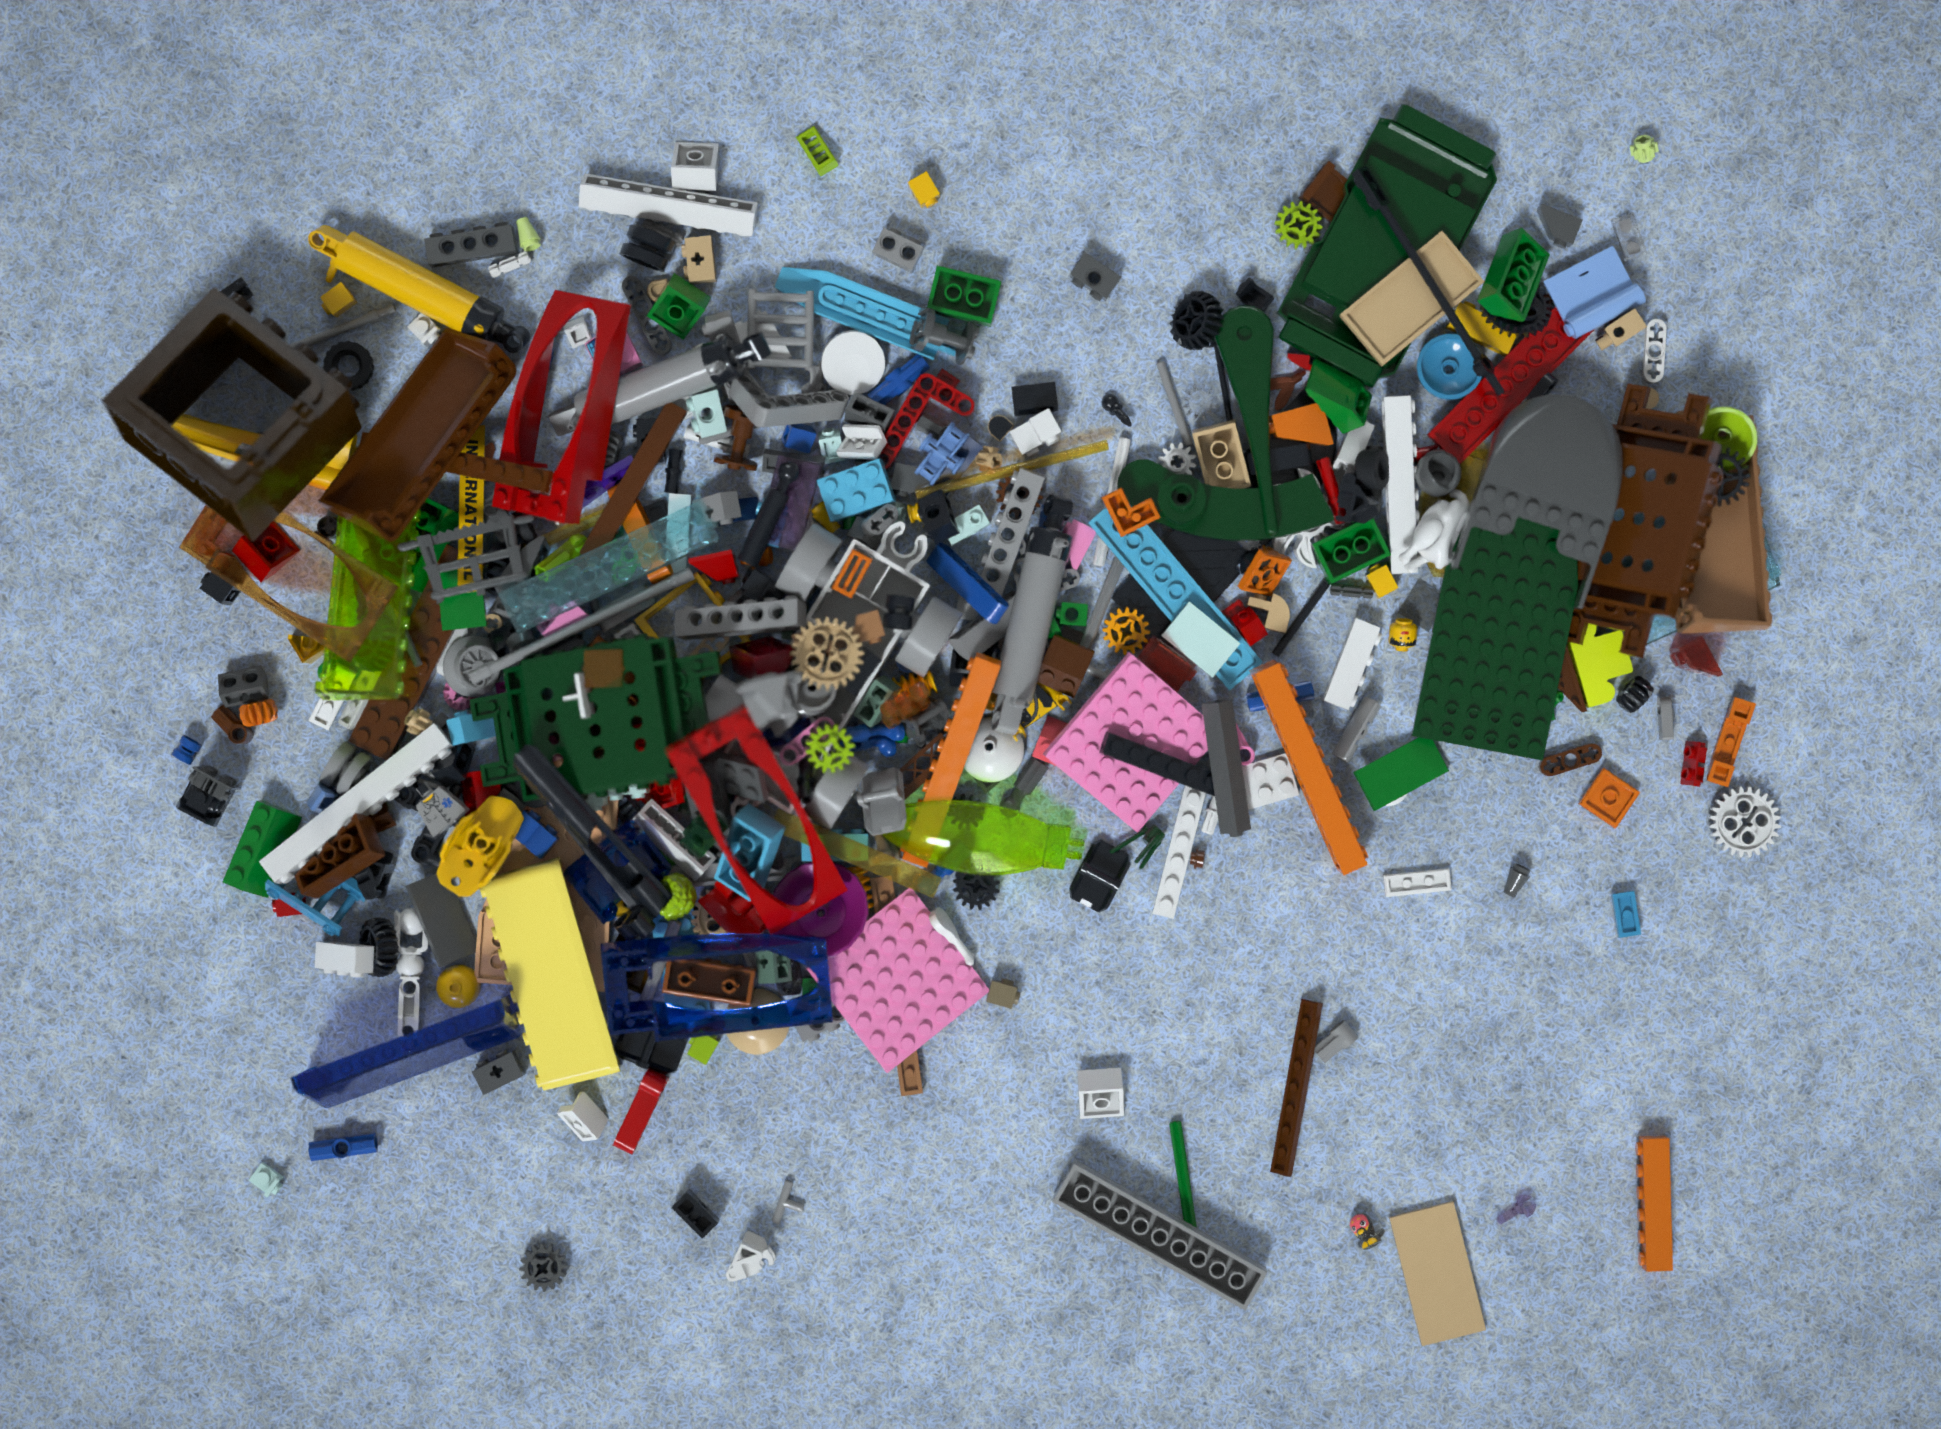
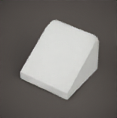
M583 316L564 325V331L572 348L581 346L592 339Z

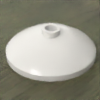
M985 717L981 719L964 769L972 777L980 781L999 782L1012 776L1020 767L1024 757V742L1020 733L1016 736L1018 741H1015L1012 735L992 730V717ZM993 744V749L987 751L986 745Z

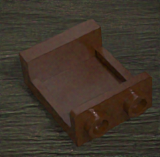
M1330 161L1322 166L1298 197L1306 205L1310 203V208L1312 210L1317 209V213L1329 223H1331L1344 198L1342 189L1347 181V178L1334 169L1335 165Z

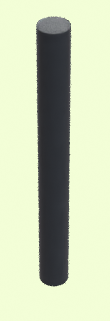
M1321 582L1273 649L1272 653L1277 657L1281 655L1329 588L1326 582Z

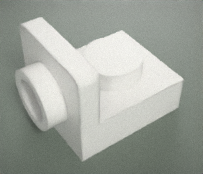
M422 313L407 326L426 346L429 344L433 345L442 332L428 316Z

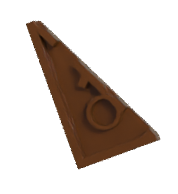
M1566 645L1558 689L1581 712H1586L1587 709Z

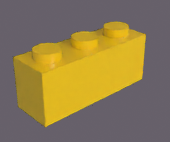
M1468 301L1458 303L1454 312L1472 340L1504 357L1508 355L1516 335L1512 333L1508 337L1506 331L1499 334L1500 328L1492 329L1493 323L1486 324L1487 317H1482V312L1476 310L1474 304ZM1448 321L1446 329L1457 333L1451 322Z

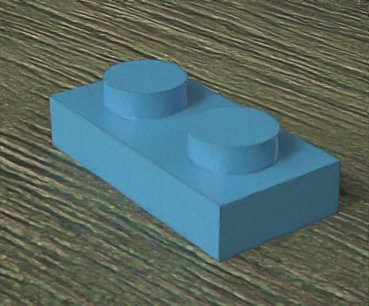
M1635 891L1611 894L1618 938L1641 935Z

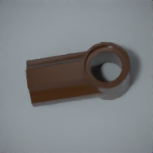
M223 704L213 712L211 718L228 735L231 742L236 744H248L251 742L254 735L251 727L243 726L242 720L229 707L225 708ZM242 728L245 735L243 739L239 740L237 732Z

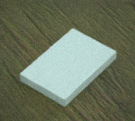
M1191 602L1184 606L1161 635L1212 678L1240 645L1235 638Z

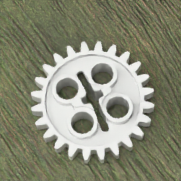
M1741 786L1737 787V793L1733 789H1729V796L1721 793L1723 800H1714L1718 805L1717 808L1710 807L1715 812L1714 815L1708 816L1709 819L1713 820V823L1709 824L1708 827L1715 830L1710 836H1717L1718 838L1714 843H1723L1721 850L1725 851L1729 848V855H1734L1736 851L1737 857L1741 858L1744 852L1746 857L1749 858L1752 856V851L1755 855H1760L1759 848L1767 851L1766 843L1774 844L1771 837L1779 836L1774 832L1775 828H1781L1779 824H1775V821L1781 819V816L1774 815L1779 808L1771 807L1774 800L1766 801L1767 793L1759 796L1760 789H1755L1753 793L1752 788L1749 786L1746 787L1745 792ZM1742 800L1747 805L1744 812L1738 810V804ZM1756 806L1757 809L1750 815V813L1753 810V807ZM1758 814H1762L1764 817V823L1761 826H1758L1755 822ZM1727 818L1733 820V827L1730 830H1727L1724 825ZM1741 818H1747V826H1742ZM1738 830L1736 836L1733 838L1732 834ZM1746 831L1751 835L1748 843H1744L1742 840V835Z

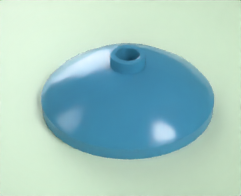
M1443 334L1431 339L1422 348L1417 360V375L1422 386L1430 394L1440 399L1455 400L1465 397L1477 387L1482 378L1475 374L1473 370L1474 358L1458 334ZM1451 366L1453 372L1447 373L1445 367Z

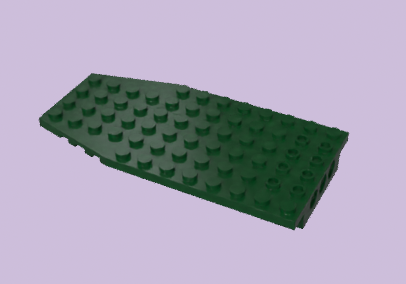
M1517 517L1513 530L1505 535H1499L1478 527L1470 529L1458 568L1451 569V563L1444 568L1412 736L1543 761L1574 610L1573 606L1578 591L1577 559L1562 555L1556 547L1560 530ZM1460 534L1457 537L1451 552H1455Z

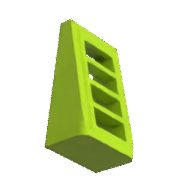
M812 126L796 137L820 176L839 166L815 126ZM813 136L817 137L805 145L804 142ZM819 143L821 144L819 147L812 150L811 152L809 151V149H811L815 145ZM823 151L826 152L825 154H823L822 156L818 157L817 159H814V157H815L816 155L820 154L821 152H823Z

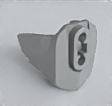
M800 671L778 675L777 673H768L738 684L739 687L735 690L736 694L743 697L748 712L758 728H762L768 723L774 734L780 737L798 719V690L802 680Z

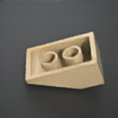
M1235 419L1192 430L1205 484L1233 489L1251 487Z

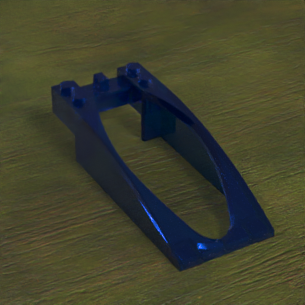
M700 934L600 943L610 1035L654 1031L655 1041H665L833 1022L826 938L779 934ZM770 951L805 965L816 974L818 979L817 986L812 991L789 1000L743 1009L706 1010L677 1006L655 1000L629 1002L626 972L648 970V977L651 980L653 979L652 963Z

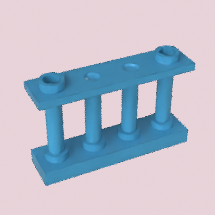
M352 877L322 895L313 908L301 901L305 895H301L299 889L293 896L283 889L286 884L282 883L280 885L270 880H267L265 883L266 893L275 900L279 898L321 925L323 931L331 936L336 935L340 937L342 927L338 924L355 901L361 900L365 903L367 900L361 893L357 880ZM342 888L348 892L349 896L330 920L320 912L335 891Z

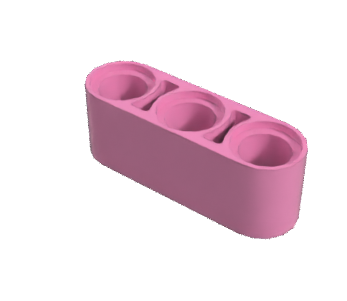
M821 717L780 751L781 762L791 766L807 755L805 752L807 748L801 743L802 737L810 735V732L818 733L816 727L824 720L831 724L832 729L834 725L833 720L828 717ZM828 734L823 735L818 740L827 738ZM787 749H792L796 753V759L793 762H788L784 758V752Z

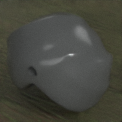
M1432 450L1421 457L1417 463L1416 483L1426 494L1442 497L1451 493L1458 486L1462 475L1460 462L1455 456L1445 450Z

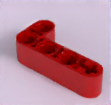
M650 1068L646 1071L612 1146L633 1155L669 1077Z

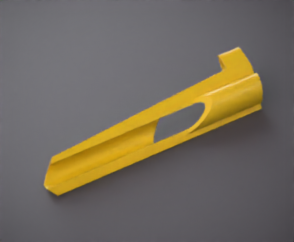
M183 414L172 425L203 451L233 461H237L242 456L235 453L242 443L252 446L263 435L209 422L187 414ZM357 434L308 485L326 491L357 449Z

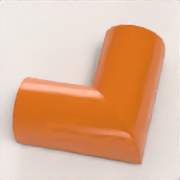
M1122 488L1101 497L1120 537L1161 518L1152 498L1131 507Z

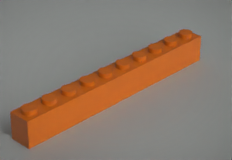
M976 652L975 657H970L966 670H969L967 679L963 677L960 683L959 690L962 691L959 699L955 698L951 708L952 711H955L953 718L947 719L944 731L947 732L945 739H940L936 750L940 752L938 759L933 758L929 769L932 772L930 780L925 779L922 791L925 792L923 800L918 799L914 810L918 812L916 819H911L907 829L911 833L908 840H903L900 851L903 852V860L926 868L928 866L998 676L1001 660Z

